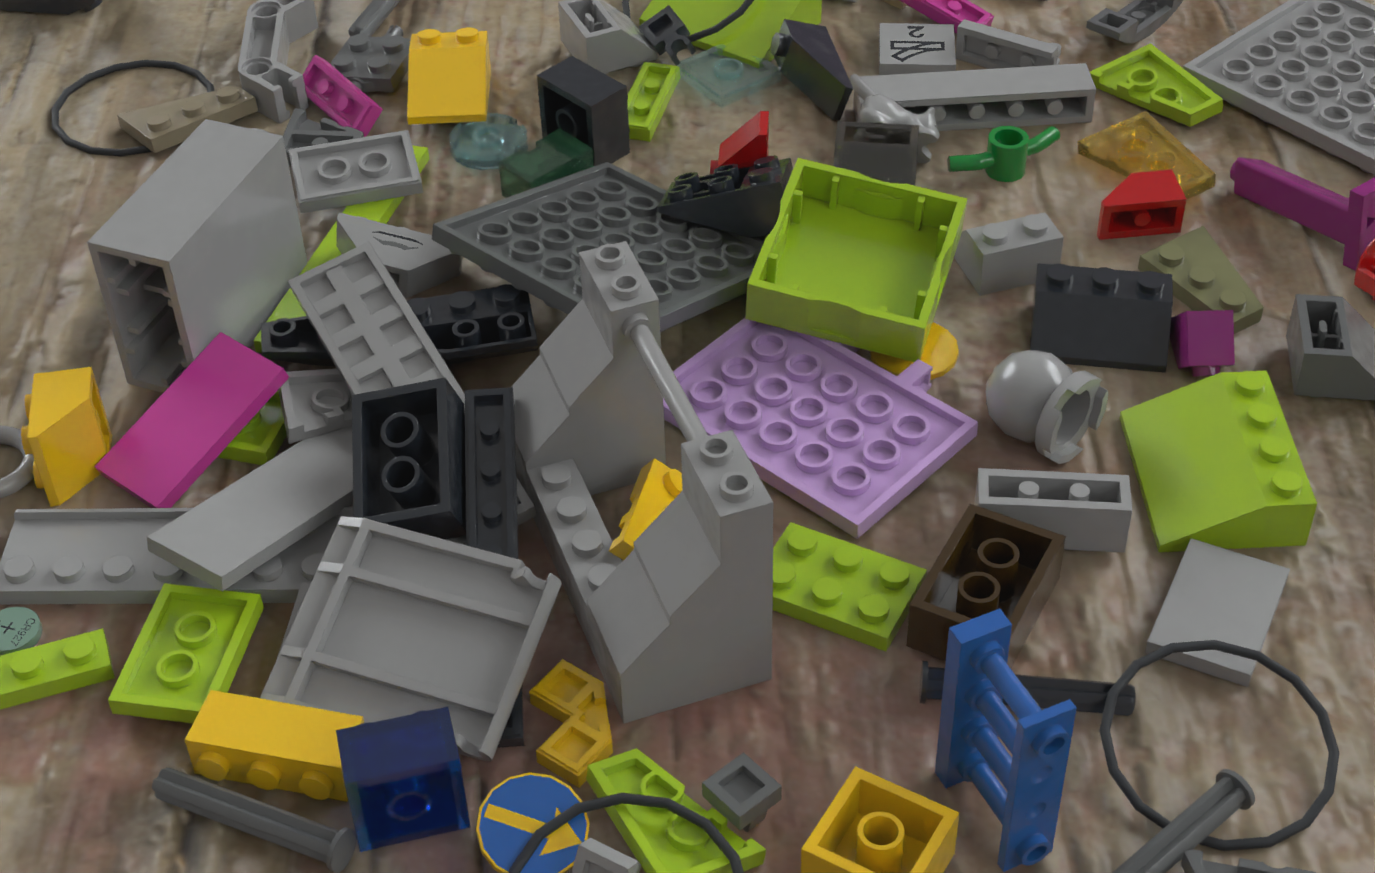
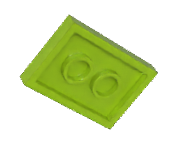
M790 522L773 547V610L887 652L909 614L910 603L925 580L927 569Z
M164 583L108 698L112 714L193 724L210 690L228 693L264 609L261 594L229 590L221 591L219 589Z

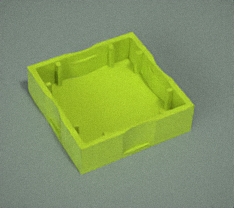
M797 158L780 201L778 220L770 234L765 238L747 283L745 319L915 362L917 359L921 360L960 240L968 198L910 184L884 182L856 171Z

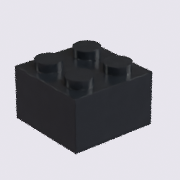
M574 56L537 75L542 141L588 169L605 162L612 164L630 153L626 85Z

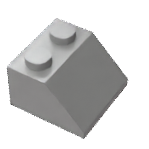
M1045 212L1031 214L1017 219L990 223L985 226L962 231L954 259L979 296L1034 284L1038 263L1060 264L1064 237Z

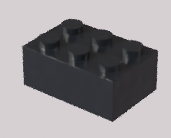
M446 377L352 395L353 517L366 518L444 540L466 536L465 408L463 401Z

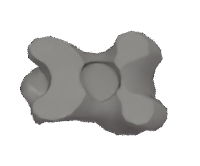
M857 74L851 75L850 81L853 90L864 100L859 115V127L854 133V140L858 147L865 154L879 155L883 148L891 145L898 148L909 160L916 163L930 162L932 154L926 146L936 142L940 136L937 130V122L934 118L935 108L931 107L920 115L911 113L893 99L876 94Z

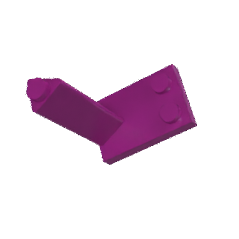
M1239 157L1233 163L1230 170V178L1234 181V194L1344 244L1343 265L1356 271L1362 253L1375 238V177L1350 190L1349 198L1263 160Z

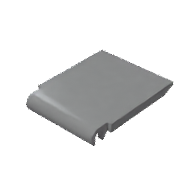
M341 516L260 698L363 716L368 738L447 762L450 761L453 752L490 762L493 760L562 582L551 573H549L547 580L534 576L532 571L519 559L366 518Z

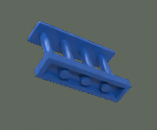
M997 609L949 628L935 774L945 788L963 781H972L1003 825L997 864L1005 872L1021 864L1028 866L1038 863L1048 853L1052 852L1077 707L1071 699L1044 710L1039 707L1007 664L1012 623L1001 609ZM1002 699L1006 701V703L1018 717L1017 721L1012 716L1007 707L1004 705ZM998 736H999L1000 739L1003 741V743H1004L1005 746L1008 748V750L1011 752V754L1013 755L1012 757H1011L1010 754L1007 752V750L1004 748V746L1002 745V743L999 741V739L997 738Z

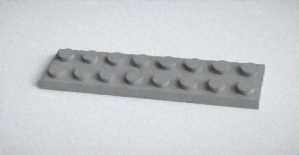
M369 241L288 280L294 296L353 395L446 377L463 401L465 408L464 392ZM517 479L518 525L537 516L534 504ZM466 536L445 539L466 545Z

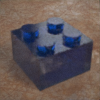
M448 707L418 711L406 716L377 722H366L354 727L336 730L344 783L360 852L471 828L460 757Z

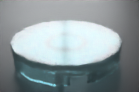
M488 113L486 121L471 122L464 126L463 122H460L450 133L451 155L456 162L467 168L495 170L507 167L523 158L528 150L527 129L524 125H517V119L509 115Z

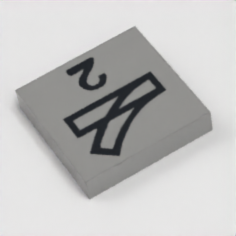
M880 23L879 75L956 71L954 24Z

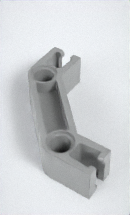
M258 0L250 5L247 10L238 63L241 86L243 90L255 97L258 107L257 112L279 124L290 118V111L286 109L285 102L296 106V109L305 110L309 107L303 75L287 67L290 43L318 28L314 0Z

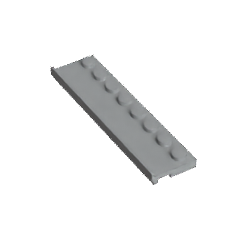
M344 507L339 514L225 590L261 594L263 603H295L301 583L312 582L340 517H353V507ZM192 508L17 509L14 513L15 521L0 560V605L154 604L164 583L211 589L217 588L148 551L147 536Z

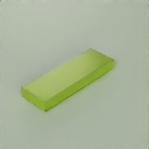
M651 62L643 63L628 93L629 139L651 141L680 80L679 66Z

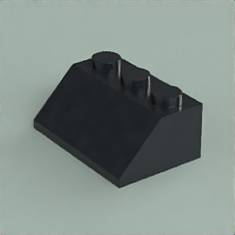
M1038 263L1032 305L1030 350L1052 353L1064 364L1166 373L1173 306L1172 274H1162L1154 271L1114 270L1107 267L1089 268L1065 264Z

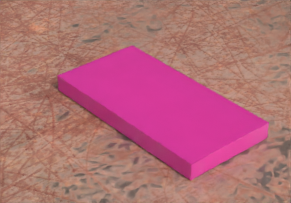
M220 332L96 464L95 468L103 477L149 507L171 508L288 380L289 376L284 368Z

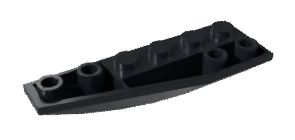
M512 284L407 300V303L446 364L538 350L529 293L516 289ZM307 316L290 319L281 318L261 323L263 357L271 360L336 367Z

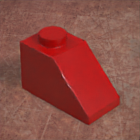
M769 111L757 113L720 144L718 160H711L710 174H714L716 168L728 164H738V168L753 166L754 161L769 156Z
M1173 170L1131 173L1101 202L1097 230L1098 239L1106 240L1181 233L1187 199Z

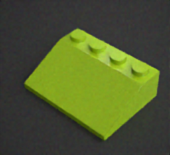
M652 0L639 18V25L669 5L685 24L690 35L715 26L738 10L745 0ZM754 0L743 15L722 30L691 43L701 49L760 70L774 59V55L771 54V42L776 32L779 33L784 19L819 25L821 23L822 0Z
M1267 370L1221 372L1120 412V422L1158 552L1186 551L1191 538L1224 549L1306 546L1317 501Z

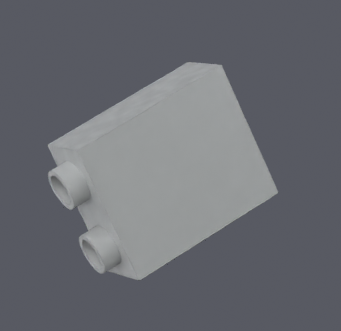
M205 119L87 241L128 384L164 393L220 332L251 348L254 344L253 340L261 330V323L268 320L289 290L288 280L297 277L307 264L282 135L269 133L258 128L250 129Z

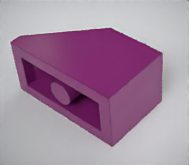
M1233 310L1186 311L1171 317L1170 341L1178 369H1192V377H1210L1220 373V368L1235 365Z

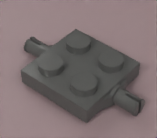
M391 25L382 37H370L367 34L350 36L330 64L363 93L374 91L394 92L408 72L411 38H403V30L398 25H395V27Z

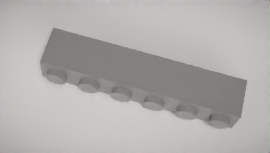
M1086 63L859 76L876 94L893 99L911 113L920 115L934 107V118L937 122L938 131L1092 122L1096 87ZM854 91L853 111L858 128L859 115L864 100Z

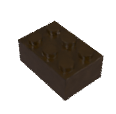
M969 504L910 603L906 646L946 661L950 627L1001 609L1012 623L1007 661L1008 666L1012 668L1060 578L1066 536Z

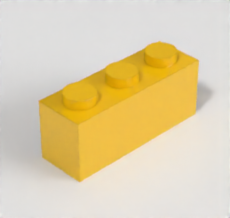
M210 690L185 738L195 774L215 781L226 779L253 784L264 790L281 789L303 793L319 800L330 798L348 802L370 752L363 716Z

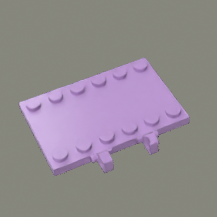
M745 318L673 371L708 436L733 430L761 480L856 539L862 536L977 436L978 422L927 394L932 385L930 378L931 371L933 370V367L917 359L898 376H895L856 354L860 348ZM663 398L664 419L679 428Z

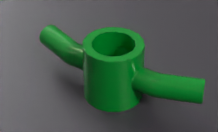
M1015 126L994 128L989 133L986 152L973 155L948 156V171L959 172L985 169L987 175L994 180L1000 182L1017 181L1025 175L1027 156L1037 154L1060 139V132L1056 127L1051 126L1029 139L1027 132Z

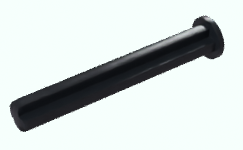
M922 661L919 703L925 704L926 698L942 700L945 668L928 667V661ZM1015 674L1039 707L1044 709L1071 699L1077 707L1076 711L1103 714L1108 691L1115 684L1113 682ZM1127 684L1118 695L1114 715L1129 716L1133 714L1136 704V692L1133 685ZM1002 699L1004 705H1008L1006 701Z

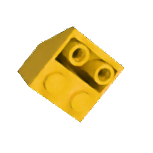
M92 367L36 373L33 376L32 393L25 395V411L29 423L21 428L22 446L26 455L33 454L35 460L33 462L34 481L38 489H45L50 507L60 506L98 477L100 473L95 466L112 447V433Z

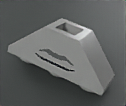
M340 212L337 216V248L344 254L369 241L405 298L460 276L463 257L451 253L448 248L433 241L432 235L409 230L405 227L368 220L360 216H352Z

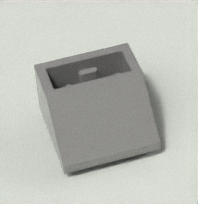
M563 0L558 2L561 41L575 58L604 74L626 67H637L644 62L658 59L657 51L632 20L604 0Z

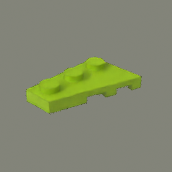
M1151 43L1090 71L1097 89L1189 127L1217 115L1223 110V99Z
M635 748L587 766L586 780L597 798L618 793L669 798L709 819L739 855L743 871L764 864L766 849L753 838L745 841L727 827L728 819L713 807L708 811L702 808L684 793L685 785L639 749ZM623 803L604 808L645 873H733L730 861L704 829L665 808Z

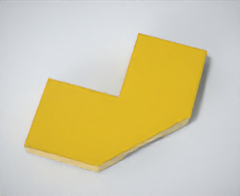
M562 659L529 691L530 704L563 723L536 750L537 763L580 788L587 781V766L607 759L613 753L612 736L604 683Z

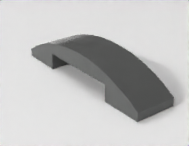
M1134 0L1118 12L1105 8L1087 21L1086 28L1124 43H1135L1150 36L1161 27L1177 10L1183 0Z

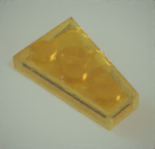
M1147 111L1077 141L1078 154L1126 177L1131 173L1172 169L1186 199L1215 187L1216 174Z

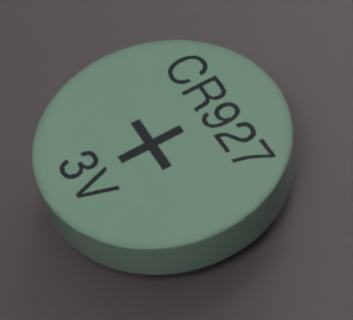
M9 607L0 610V656L34 647L38 643L43 629L38 615L33 610L26 607Z

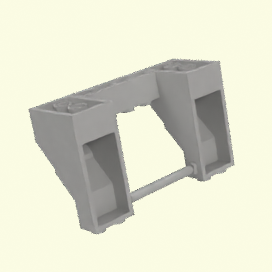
M624 241L615 244H605L595 249L579 252L582 300L539 347L540 355L512 387L515 409L517 479L535 506L537 516L533 518L623 723H628L772 679L773 501L734 431L729 430L710 436L705 431L661 351L659 299L629 245ZM664 398L687 441L681 443L682 492L634 541V550L622 562L619 557L609 552L612 540L591 495L636 483L641 468L654 458L666 465Z

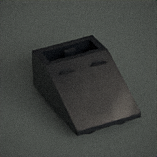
M776 155L766 156L754 161L753 166L738 168V164H728L716 168L714 174L699 177L697 172H690L674 178L675 182L671 183L659 203L658 211L661 214L749 238L769 235L778 220L780 201L793 171L791 158L779 160Z

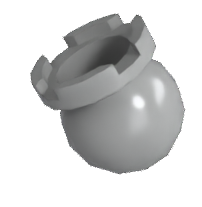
M1027 350L1012 353L994 368L986 384V405L990 417L1006 435L1026 443L1035 442L1037 452L1058 464L1069 462L1083 450V448L1076 444L1084 436L1088 427L1097 431L1106 410L1108 390L1100 386L1099 383L1102 379L1085 370L1073 373L1071 368L1052 353Z

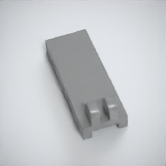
M964 19L957 28L955 55L958 60L989 69L1059 65L1060 59L1058 57L1061 55V45L1046 43Z

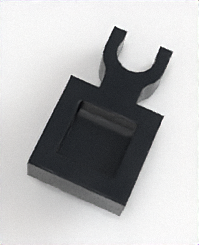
M669 5L638 26L657 53L662 55L667 52L676 66L680 64L676 56L679 51L688 49L692 55L696 52L692 43L687 38L690 32Z

